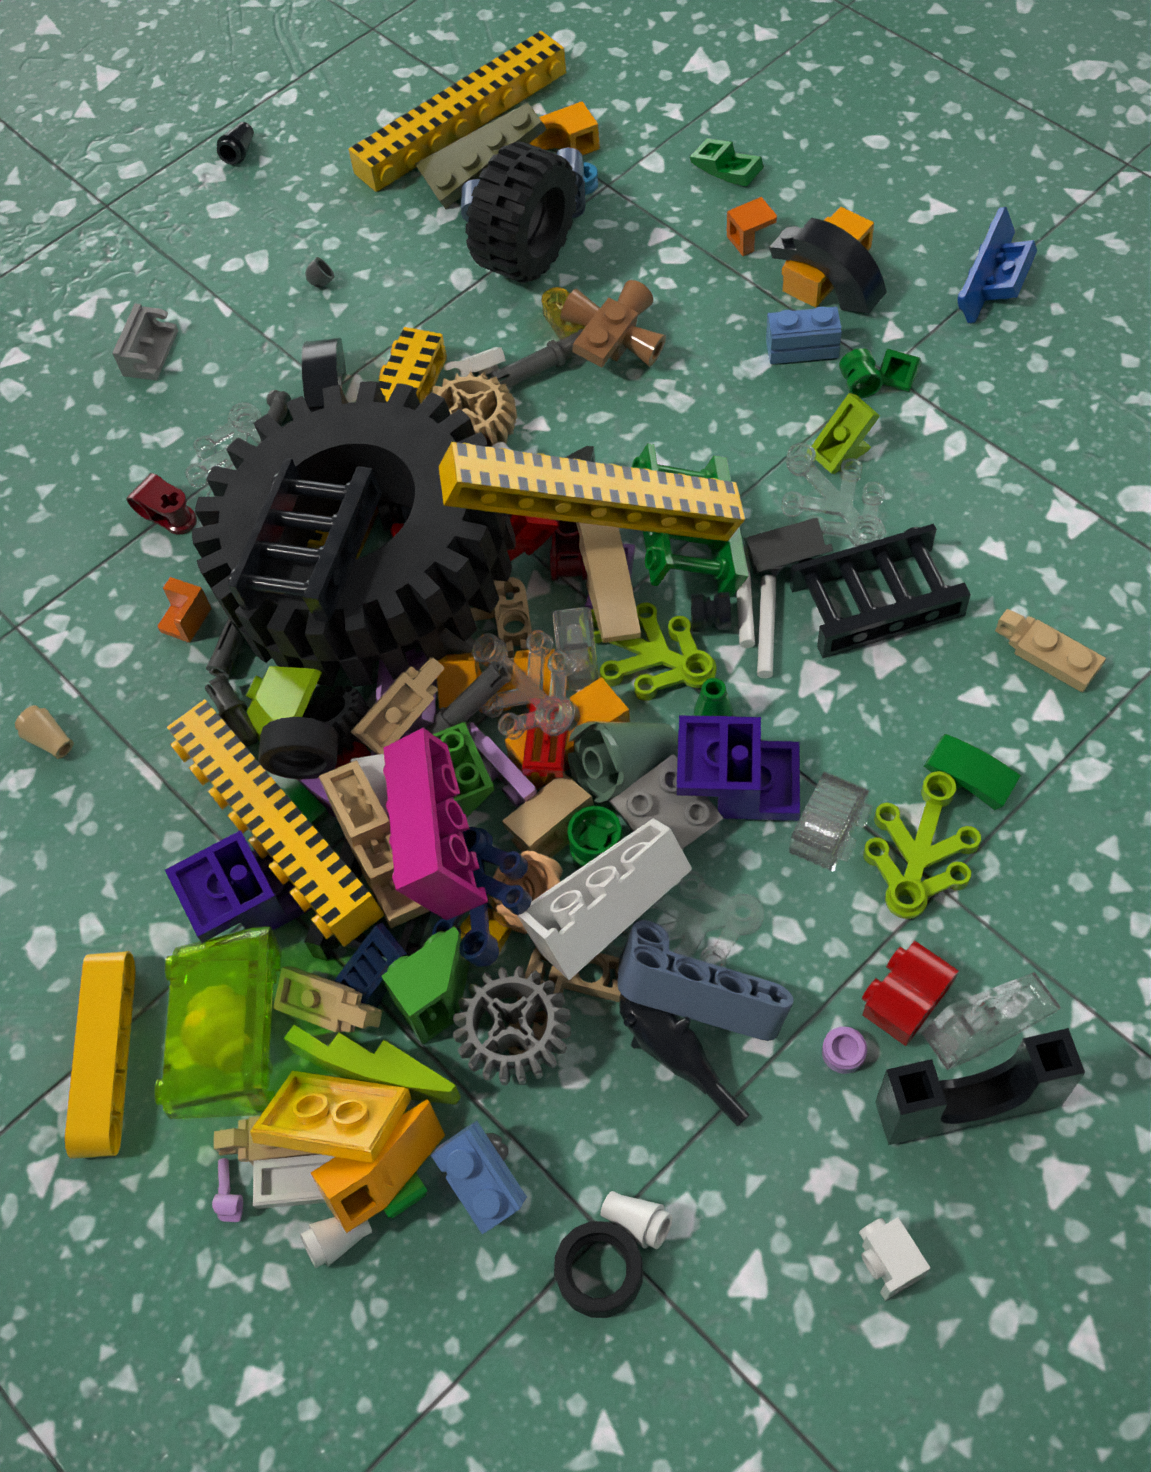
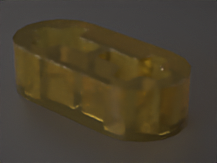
M554 287L543 293L541 298L542 311L558 338L562 340L578 332L580 329L584 330L585 326L569 322L570 326L569 324L566 325L565 322L567 321L561 320L562 309H559L557 305L563 307L570 293L564 288Z

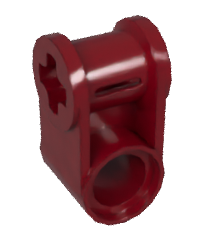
M150 473L126 498L127 503L138 515L146 520H151L173 534H185L196 525V514L186 505L187 498L184 492L154 473Z
M556 520L559 526L552 534V548H550L552 581H558L559 577L577 576L587 580V572L579 548L580 535L576 522Z

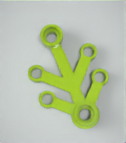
M643 602L636 606L639 625L644 629L648 641L636 638L609 642L638 655L620 661L608 660L600 667V677L610 687L619 685L625 675L662 664L672 668V670L655 676L643 674L635 679V695L643 701L655 698L658 690L680 683H685L693 688H702L703 683L707 679L715 678L717 673L714 659L708 653L697 649L691 635V623L684 616H675L668 623L669 637L679 643L683 655L668 649L657 622V609L648 602ZM590 609L580 617V633L586 641L600 643L602 642L600 631H590L592 628H599L594 610ZM642 613L651 614L648 618H642L640 615ZM677 626H682L686 628L684 631L681 632L674 630V628ZM694 669H701L704 672L693 673L691 671ZM610 670L618 672L615 676H607L605 674ZM648 684L652 688L644 691L640 689V686Z
M932 772L923 781L921 796L926 804L915 841L901 821L900 810L896 805L882 803L876 808L874 816L876 826L881 830L888 831L908 863L904 877L888 855L889 845L884 839L878 837L871 838L864 846L863 857L865 861L870 865L877 866L889 886L885 894L887 908L895 916L903 919L918 917L926 909L929 897L949 888L962 890L967 887L971 878V870L968 865L957 861L950 863L945 872L921 881L924 868L959 852L972 854L977 851L981 842V834L976 828L964 826L957 831L956 835L931 846L941 809L952 802L956 791L954 779L945 772ZM939 790L944 794V796H935L931 794V791ZM890 813L894 819L886 821L881 818L880 814ZM969 836L975 843L965 844L962 842L961 837ZM877 847L880 848L884 854H882L881 856H874L870 853L869 849ZM958 871L964 875L965 879L955 880L951 877L950 873ZM907 895L912 898L913 903L904 904L900 902L899 897Z

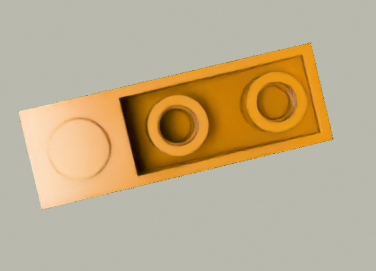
M426 1099L402 1115L374 1163L334 1157L310 1174L328 1208L344 1231L348 1233L390 1204L444 1138L445 1133L430 1102Z

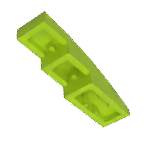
M293 1025L283 1038L293 1053L341 1078L409 1088L412 1100L425 1101L428 1099L429 1102L456 1105L461 1098L454 1083L383 1040L373 1054L340 1032H338L329 1046L296 1025Z

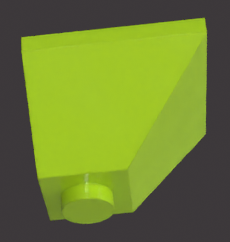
M269 666L263 678L257 675L254 677L246 694L247 697L252 699L247 714L257 732L259 742L262 728L269 722L280 718L303 717L322 673L321 671L310 668Z

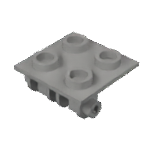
M674 754L634 782L617 797L615 796L610 800V803L633 832L654 818L672 830L681 849H684L723 819L707 796H677V757Z

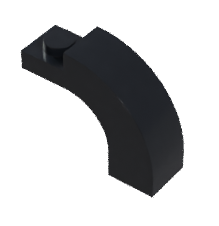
M811 218L803 228L797 226L786 227L769 246L772 258L804 262L819 269L832 283L841 310L869 314L887 293L880 269L867 249L851 234L830 222Z
M341 338L306 341L303 344L304 399L311 413L324 409V388L340 385L342 388V374L346 373Z

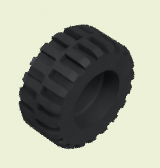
M519 141L499 149L498 154L493 155L488 161V167L482 170L479 176L480 181L477 187H474L471 195L473 199L471 205L468 206L467 215L469 219L468 223H466L465 232L468 235L466 240L467 247L474 261L480 267L517 282L526 283L540 278L541 274L546 273L550 269V264L555 262L559 256L558 252L561 247H564L568 230H571L573 223V212L576 211L577 202L575 201V196L578 194V186L575 184L577 180L575 172L567 159Z

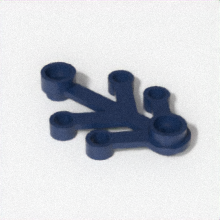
M469 827L468 830L463 832L468 852H476L479 869L473 871L477 888L484 887L486 895L501 901L513 914L520 915L524 913L531 905V895L520 885L509 886L485 875L484 861L498 866L500 871L510 880H518L528 870L527 860L516 851L505 852L492 846L493 838L485 829ZM485 903L470 910L471 930L462 938L459 947L461 956L477 967L493 964L499 955L498 942L489 932L488 906ZM465 913L449 920L440 919L435 924L432 935L440 931L446 932L455 926L461 936V928L458 923Z

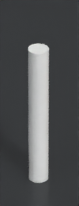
M743 546L749 577L736 592L739 643L742 648H751L755 645L750 562L747 548Z
M765 575L761 578L757 676L764 679L773 676L776 577L773 575Z

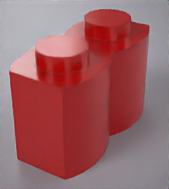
M916 941L907 950L901 946L896 950L886 966L891 972L883 981L875 978L861 998L866 1002L862 1016L904 1046H907L929 1015L949 991L959 970Z

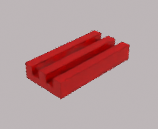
M531 699L522 765L523 776H531L532 772H537L540 777H547L548 773H555V777L564 778L571 714L570 701ZM539 709L546 710L540 762L533 761ZM555 710H560L555 762H549Z

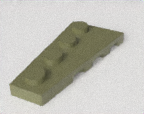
M526 103L420 160L415 165L440 203L447 209L461 197L464 183L469 180L480 179L479 176L482 170L488 167V161L493 155L498 154L499 149L519 141L529 144L547 129L529 103Z

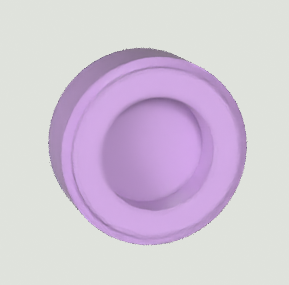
M838 1027L826 1035L822 1046V1056L830 1069L841 1074H849L857 1071L863 1065L867 1055V1044L861 1033L850 1027Z

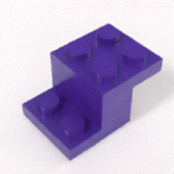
M679 715L677 796L718 797V812L723 819L799 821L800 742L761 741V717Z
M241 830L165 869L201 943L239 923L242 924L251 940L255 941L312 910V907H310L307 911H303L289 893L295 886L290 881L282 885L268 867L273 862V859L269 855L261 859L255 850L252 851Z

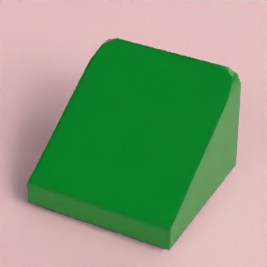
M887 349L879 370L883 379V385L910 392L922 364L921 358Z
M416 1172L384 1209L388 1218H395L427 1196L428 1191Z

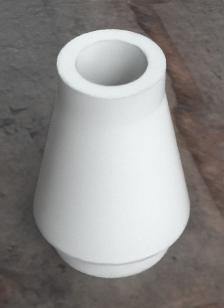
M614 1191L607 1195L601 1208V1217L623 1228L643 1248L651 1246L658 1249L665 1241L672 1224V1214L664 1211V1205L620 1195Z
M332 1217L309 1224V1230L301 1233L300 1236L314 1267L317 1268L324 1263L329 1267L363 1237L372 1233V1229L368 1220L346 1233L338 1220Z

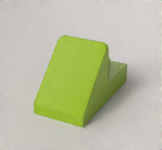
M848 393L807 452L831 474L837 473L870 450L871 446L863 439L880 415L856 394Z

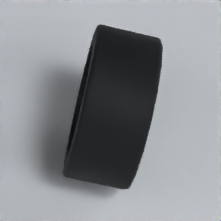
M287 717L271 721L262 728L259 763L263 769L271 774L289 779H315L322 774L334 770L336 767L338 735L335 729L325 722L312 718Z
M590 1221L575 1227L562 1239L555 1255L554 1276L562 1297L575 1311L590 1318H608L623 1312L636 1299L643 1283V1262L636 1241L623 1228L610 1222ZM592 1242H607L615 1246L623 1254L626 1262V1277L622 1286L614 1294L604 1298L591 1297L582 1293L572 1278V1262L576 1253L583 1246Z

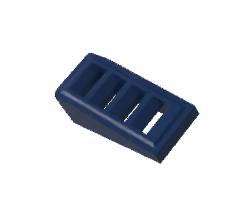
M383 923L378 924L350 958L334 982L354 988L356 992L362 993L361 1003L378 1008L388 990L381 975L387 972L388 967L395 960L406 956L407 953ZM378 949L382 952L387 961H385L383 957L379 954V952L377 951Z

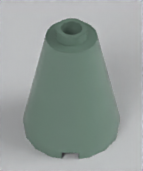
M589 721L576 726L569 738V742L575 740L574 752L568 753V763L572 777L586 792L596 797L593 801L598 803L609 801L615 796L617 797L674 754L678 757V733L666 723Z

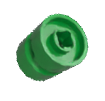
M590 806L582 808L569 821L567 833L573 865L577 870L622 840V828L618 817L613 811L605 807Z

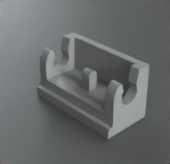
M134 304L112 353L122 376L149 380L158 379L178 333L176 324L160 322L156 319H166L168 312L159 308L142 307L141 304Z

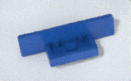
M1007 207L999 208L994 220L990 223L989 231L983 244L979 247L976 260L969 269L967 280L958 294V307L963 311L967 323L976 322L986 300L1017 298L1037 253L1034 240L1011 243L1015 229Z

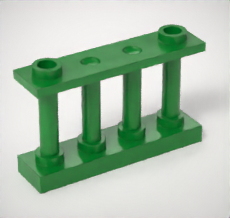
M647 443L640 456L636 457L632 464V468L650 469L709 479L715 478L731 482L727 457L714 455L705 469H702L700 472L657 464L655 445ZM740 527L728 541L643 531L646 549L645 567L649 569L652 586H659L669 570L675 569L713 575L717 582L718 593L729 592L730 597H733L749 577ZM670 539L708 545V548L711 549L713 560L672 554Z

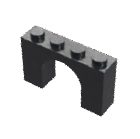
M1069 1028L1023 1038L1015 1054L1010 1059L991 1069L966 1077L939 1080L932 1059L886 1069L875 1103L888 1145L1062 1106L1085 1074V1070Z

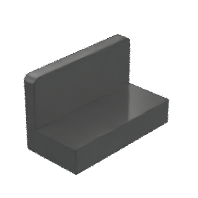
M818 517L744 538L754 574L833 551L832 543L825 545Z

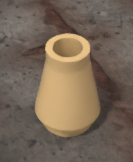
M36 705L30 706L16 719L15 729L19 731L18 735L20 738L51 753L57 759L63 758L72 749L74 742L67 737L46 708H39Z

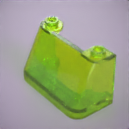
M271 926L252 927L216 936L203 943L197 941L174 948L173 955L166 957L165 975L167 981H170L163 1076L158 1078L155 1083V1102L157 1105H163V1110L169 1119L261 1115L275 1096L274 1091H266V1089H269L270 1074H273V1065L269 1059L273 984H277L276 971H281L282 951Z

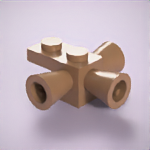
M629 280L625 283L618 301L608 297L600 308L577 288L574 289L567 297L560 316L561 320L585 326V329L573 343L572 352L602 368L609 358L618 361L628 348L649 367L652 366L664 347L666 335L636 327L638 315L653 303L651 291L641 282Z

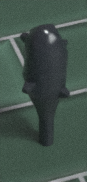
M620 994V1014L624 1020V1025L628 1027L634 1036L631 1046L634 1049L641 1047L644 1052L660 1062L673 1074L687 1080L705 1095L707 1094L738 1127L750 1114L719 1082L720 1079L707 1060L702 1044L696 1034L689 1028L691 1020L688 1017L681 1019L678 1015L635 1003Z

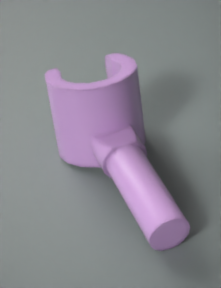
M222 1158L218 1160L219 1187L218 1194L213 1198L212 1207L219 1220L239 1222L243 1213L242 1195L230 1194L229 1160Z

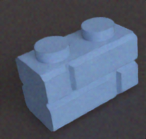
M822 306L815 309L783 310L781 312L767 313L766 344L770 364L839 358L842 331L838 308Z
M477 1120L442 1143L431 1154L441 1172L447 1173L446 1180L482 1234L518 1211L527 1198Z

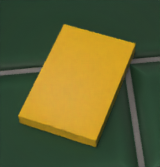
M292 1071L252 1127L250 1133L253 1143L374 1163L412 1099L409 1088Z

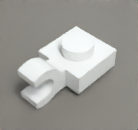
M494 347L464 358L461 361H450L443 367L446 371L457 368L460 372V377H467L470 371H478L479 375L484 372L487 375L499 370L497 364L506 361L502 347Z

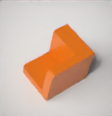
M762 197L727 211V237L742 256L754 252L755 232L776 223L777 215Z
M170 577L163 590L171 606L158 624V629L163 634L190 643L212 608L201 587Z

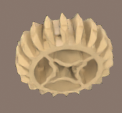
M470 371L467 377H460L456 373L455 380L449 381L444 378L442 387L433 386L432 393L445 399L450 414H453L458 409L465 412L471 419L475 433L481 432L489 447L498 442L507 444L508 435L513 434L517 412L515 400L512 394L509 393L506 384H500L497 377L488 380L484 372L480 376L474 377Z

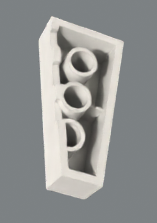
M653 818L534 899L528 910L517 916L539 953L570 980L664 894L677 885L692 870V867L672 830Z

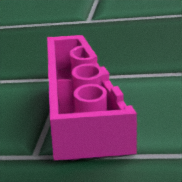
M421 728L383 748L385 761L383 773L386 779L388 796L386 808L389 813L391 831L389 843L392 849L394 866L392 879L396 891L443 919L449 920L487 903L488 899L485 888H477L473 874V871L479 869L476 852H468L463 832L469 829L466 814H463L461 807L454 800V796L460 794L448 745L425 728Z

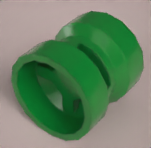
M854 349L844 355L839 362L840 371L843 377L847 379L846 385L849 393L856 394L860 399L874 395L883 385L882 376L879 370L875 368L876 362L871 351L868 349Z

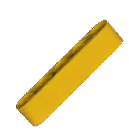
M130 951L87 954L83 960L65 1129V1148L70 1159L116 1156L120 1150L136 976L135 961Z

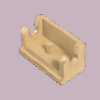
M564 773V778L556 777L538 791L537 794L506 817L502 823L507 831L514 836L511 840L521 852L527 850L535 851L552 858L569 844L567 831L569 821L573 815L582 808L595 805L592 796Z

